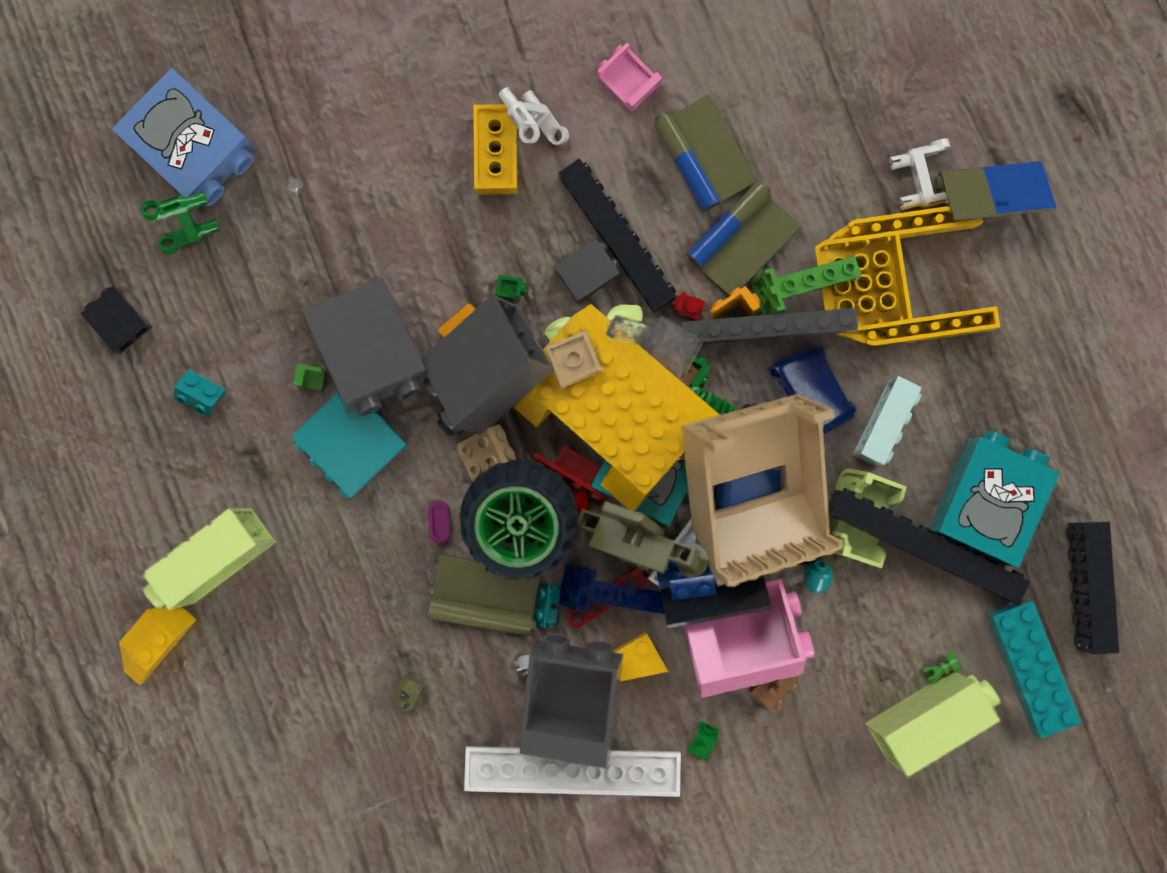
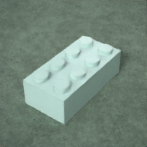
M900 376L888 380L853 452V456L873 466L889 463L894 454L892 448L895 443L898 444L903 435L901 430L904 424L907 425L912 417L910 411L913 405L916 406L922 394L919 392L922 387Z

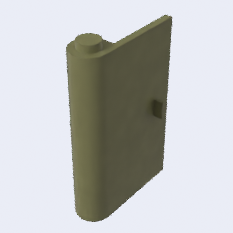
M440 554L428 618L530 636V632H535L536 626L533 614L540 574L526 579L525 576L517 577L516 580L506 579L505 575L499 573L494 575L488 572L486 566L481 562L477 563L472 559Z

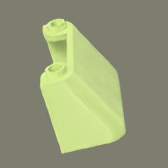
M845 469L840 473L835 490L843 491V488L849 489L856 493L854 497L861 500L865 497L875 502L873 506L879 509L882 506L889 509L890 505L896 506L903 501L907 487L869 472ZM829 515L830 534L841 540L843 549L835 551L834 554L882 568L886 559L885 549L878 545L879 539Z

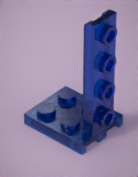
M566 562L559 595L560 605L589 613L590 603L593 602L664 614L660 591L595 580L596 569Z

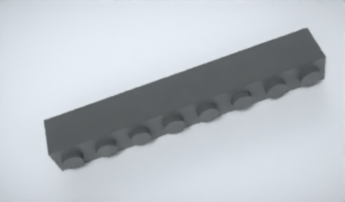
M857 308L683 322L684 344L686 345L858 332Z

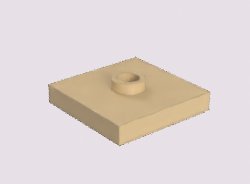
M586 330L545 347L561 388L603 372Z

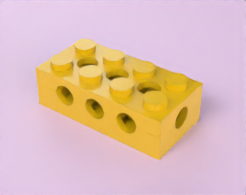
M505 104L473 105L474 190L476 195L518 194L517 127L508 116V108ZM495 126L500 127V130L496 132L491 131ZM494 147L501 148L499 152H491ZM494 168L501 169V171L496 174L491 172Z

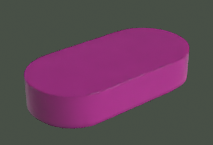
M434 501L428 507L429 536L436 543L446 542L451 535L450 510L443 501Z

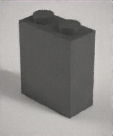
M596 238L554 266L555 272L577 304L620 275L618 271L621 269L614 258L612 260L607 255L609 252L603 241L599 243Z

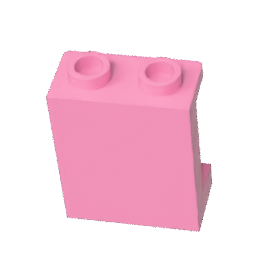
M626 43L624 46L619 45L613 51V56L608 61L605 59L597 67V78L632 113L661 85L662 77L658 72L654 74L630 50V45Z

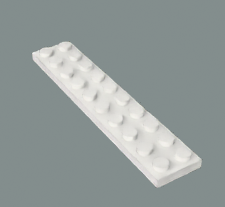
M466 746L464 791L680 797V751L612 750L605 769L519 754L520 747Z

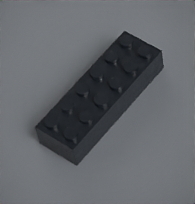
M1110 522L1068 523L1066 536L1070 544L1068 559L1071 561L1069 579L1073 587L1071 602L1074 604L1072 622L1076 630L1073 638L1074 645L1077 647V650L1093 655L1119 653Z

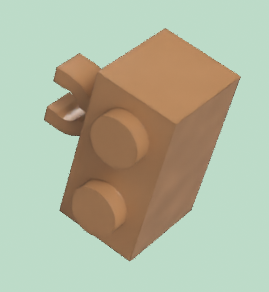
M794 676L755 685L749 691L771 711L772 708L776 709L781 705L784 700L782 697L787 692L791 693L797 687L799 678Z

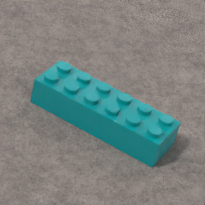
M1024 599L1020 605L1013 603L985 614L1032 734L1042 739L1081 724L1034 602Z

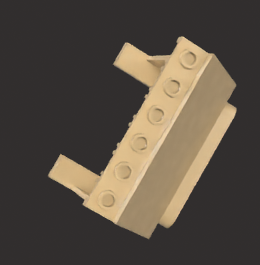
M795 394L682 426L692 527L700 546L708 554V564L718 586L723 584L737 586L740 582L755 580L759 576L773 574L786 567H795L799 563L813 561L817 557L831 555L835 551L843 549L842 541L830 534L822 422L834 418L833 409L800 394ZM782 465L784 483L782 491L714 511L712 486Z

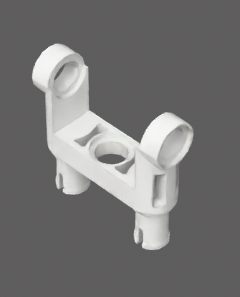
M508 87L499 92L498 96L508 108L507 114L518 128L519 137L523 142L535 143L540 136L539 127L549 142L554 145H564L568 141V130L560 126L548 107L540 103L533 91L530 90L523 94L522 100L524 102L518 101ZM531 127L534 134L531 139H528L526 132ZM558 129L562 133L560 141L555 139V132Z
M948 138L936 140L927 146L910 149L906 154L889 157V164H892L890 166L891 170L906 166L911 168L917 194L899 197V204H902L900 206L901 210L917 206L926 208L943 203L949 205L946 192L934 194L925 157L938 155L939 152L949 149L950 143Z

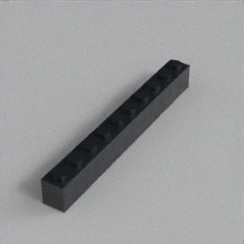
M843 488V491H834L828 504L830 516L1014 604H1021L1030 584V581L1023 578V573L1013 569L1010 572L1005 569L1006 565L997 561L991 563L986 560L987 556L979 552L972 554L968 552L969 548L960 543L954 545L949 542L950 538L941 534L935 536L930 533L931 529L923 525L914 526L911 524V519L901 515L898 518L892 515L894 511L883 506L879 509L873 506L875 502L865 497L862 500L854 497L856 493L849 489Z

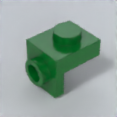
M498 275L495 296L520 301L521 295L525 296L527 283H524L523 277L520 276L515 278Z
M693 356L690 362L700 369L689 387L703 388L709 379L706 375L711 367L708 366L709 362L703 357L698 356L696 358Z
M699 721L696 733L688 745L687 752L707 760L717 743L719 729L711 724Z

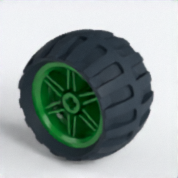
M521 459L498 463L479 475L467 490L460 510L461 535L464 544L470 550V555L477 563L481 562L484 564L488 572L494 575L499 573L505 575L506 579L514 580L525 576L526 579L537 577L540 573L548 572L558 565L573 545L578 528V510L574 495L558 473L545 468L541 463L535 461L525 462ZM531 498L532 503L529 504L528 502L524 501V499ZM504 499H509L511 503L508 506H506L502 503V501ZM540 515L545 518L543 522L537 520ZM493 519L500 522V524H494ZM515 519H519V523H521V525H517ZM510 535L513 536L512 542L506 540ZM527 536L535 538V540L529 541Z

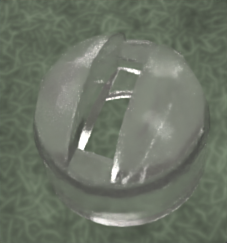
M289 176L286 187L289 192L297 194L301 192L305 183Z

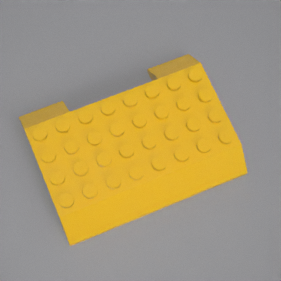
M590 304L574 314L546 346L586 330L603 372L561 388L554 371L513 407L536 428L541 425L551 412L612 465L600 485L627 509L636 511L647 499L646 495L684 454L685 446L682 426L716 417L720 414ZM544 348V349H543V352L545 353V355H546L548 361L550 362V364H551V366H552V363H551V361H550V358H549V356H548V353H547V351H546V348Z

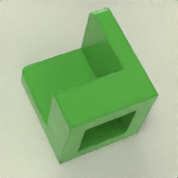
M297 364L293 385L321 391L323 390L327 370Z

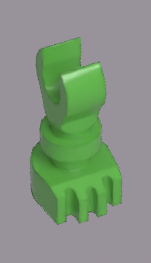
M953 651L946 654L947 663L942 662L940 663L941 666L924 669L923 674L925 677L934 674L927 679L929 684L938 682L944 673L947 675L952 669L954 672L962 670V666Z

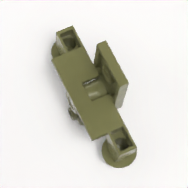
M605 502L602 509L606 513L595 514L583 509L580 512L578 527L585 530V535L590 541V547L617 556L640 569L647 571L650 568L664 573L670 560L677 563V567L683 575L696 577L701 575L708 566V554L704 548L698 545L687 546L668 539V536L664 534V528L658 526L643 514Z

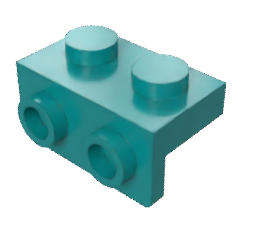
M189 369L174 386V398L177 402L187 405L198 414L206 415L210 418L213 415L214 407L225 395L224 388Z

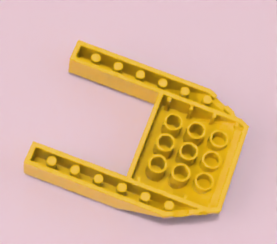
M950 206L855 219L815 246L817 266L855 256L861 273V277L821 289L824 310L857 308L858 332L840 333L837 335L871 346L967 335L1000 328L997 306L913 318L900 242L902 238L972 229L981 225L983 218L953 221Z

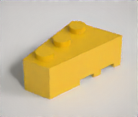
M646 632L613 650L614 653L623 654L620 681L669 672Z

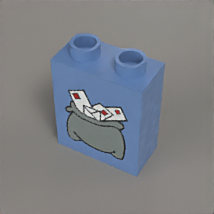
M172 67L112 128L118 136L182 196L187 197L204 191L208 201L206 206L214 204L222 196L225 188L221 184L232 173L241 175L254 161L251 153L256 148Z

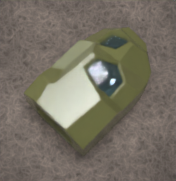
M405 675L395 695V703L398 709L403 712L411 710L417 702L425 683L412 676Z

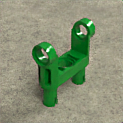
M204 191L187 197L179 195L160 202L147 200L140 207L144 219L149 221H159L177 215L183 228L165 234L158 241V246L165 255H172L178 251L179 247L203 239L202 236L220 232L216 218L197 224L194 223L190 214L191 209L208 205ZM151 208H156V209H157V210H156L154 213H152V214H147V213H146V212H147L149 209H151ZM166 242H173L170 247H163Z

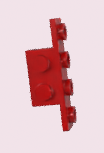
M566 446L563 447L554 463L534 453L535 462L543 464L545 468L550 466L555 469V472L563 480L565 477L573 480L572 485L578 489L583 490L584 487L592 491L590 496L600 502L602 498L608 499L609 496L591 487V483L601 468L600 466Z

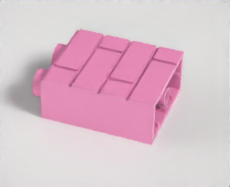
M782 579L765 582L772 604L771 610L683 625L701 698L804 674L806 659L814 657L813 645L808 631L797 632L793 618L802 616L800 602L795 591L785 592Z

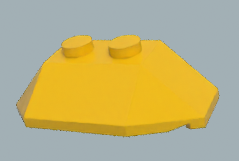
M167 607L147 609L119 642L124 672L136 683L142 685L197 619L183 607L168 610Z

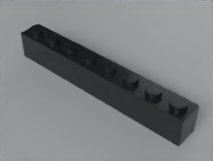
M580 158L559 172V179L651 311L656 313L675 300V288L670 282L666 283L663 279L664 273L658 265L654 266L650 260L652 256L647 248L642 249L638 243L640 239L636 232L629 230L626 226L628 221L622 213L618 214L615 210L616 204L610 196L606 197L603 193L604 187L598 179L594 180L591 176L592 170L586 162L582 163Z

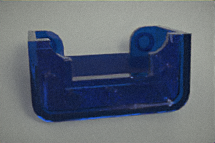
M813 343L771 365L768 369L773 377L776 376L777 379H781L778 381V384L782 385L787 396L800 394L834 410V418L822 422L824 435L855 418L856 408L852 401L848 402L825 360L826 353L823 347Z

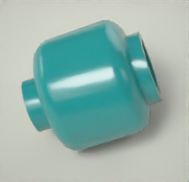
M824 561L811 562L805 569L803 583L813 593L825 592L831 586L833 570Z

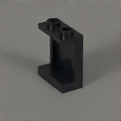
M112 286L104 289L100 294L101 296L96 301L88 303L84 307L85 310L80 314L113 352L122 354L150 330L152 325L139 315L122 295L120 289Z

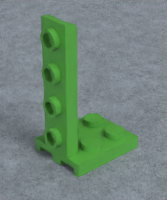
M853 256L778 278L775 277L773 268L766 269L751 280L754 293L761 301V315L779 314L786 309L783 299L861 277L856 257Z

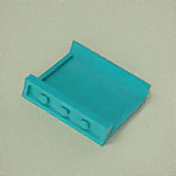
M337 393L291 436L295 440L294 446L301 452L305 451L310 456L308 460L316 468L320 466L325 471L323 476L331 483L334 481L339 486L337 490L345 498L348 496L355 498L356 494L400 451H404L409 446L377 412L364 417H358L356 410L346 414Z

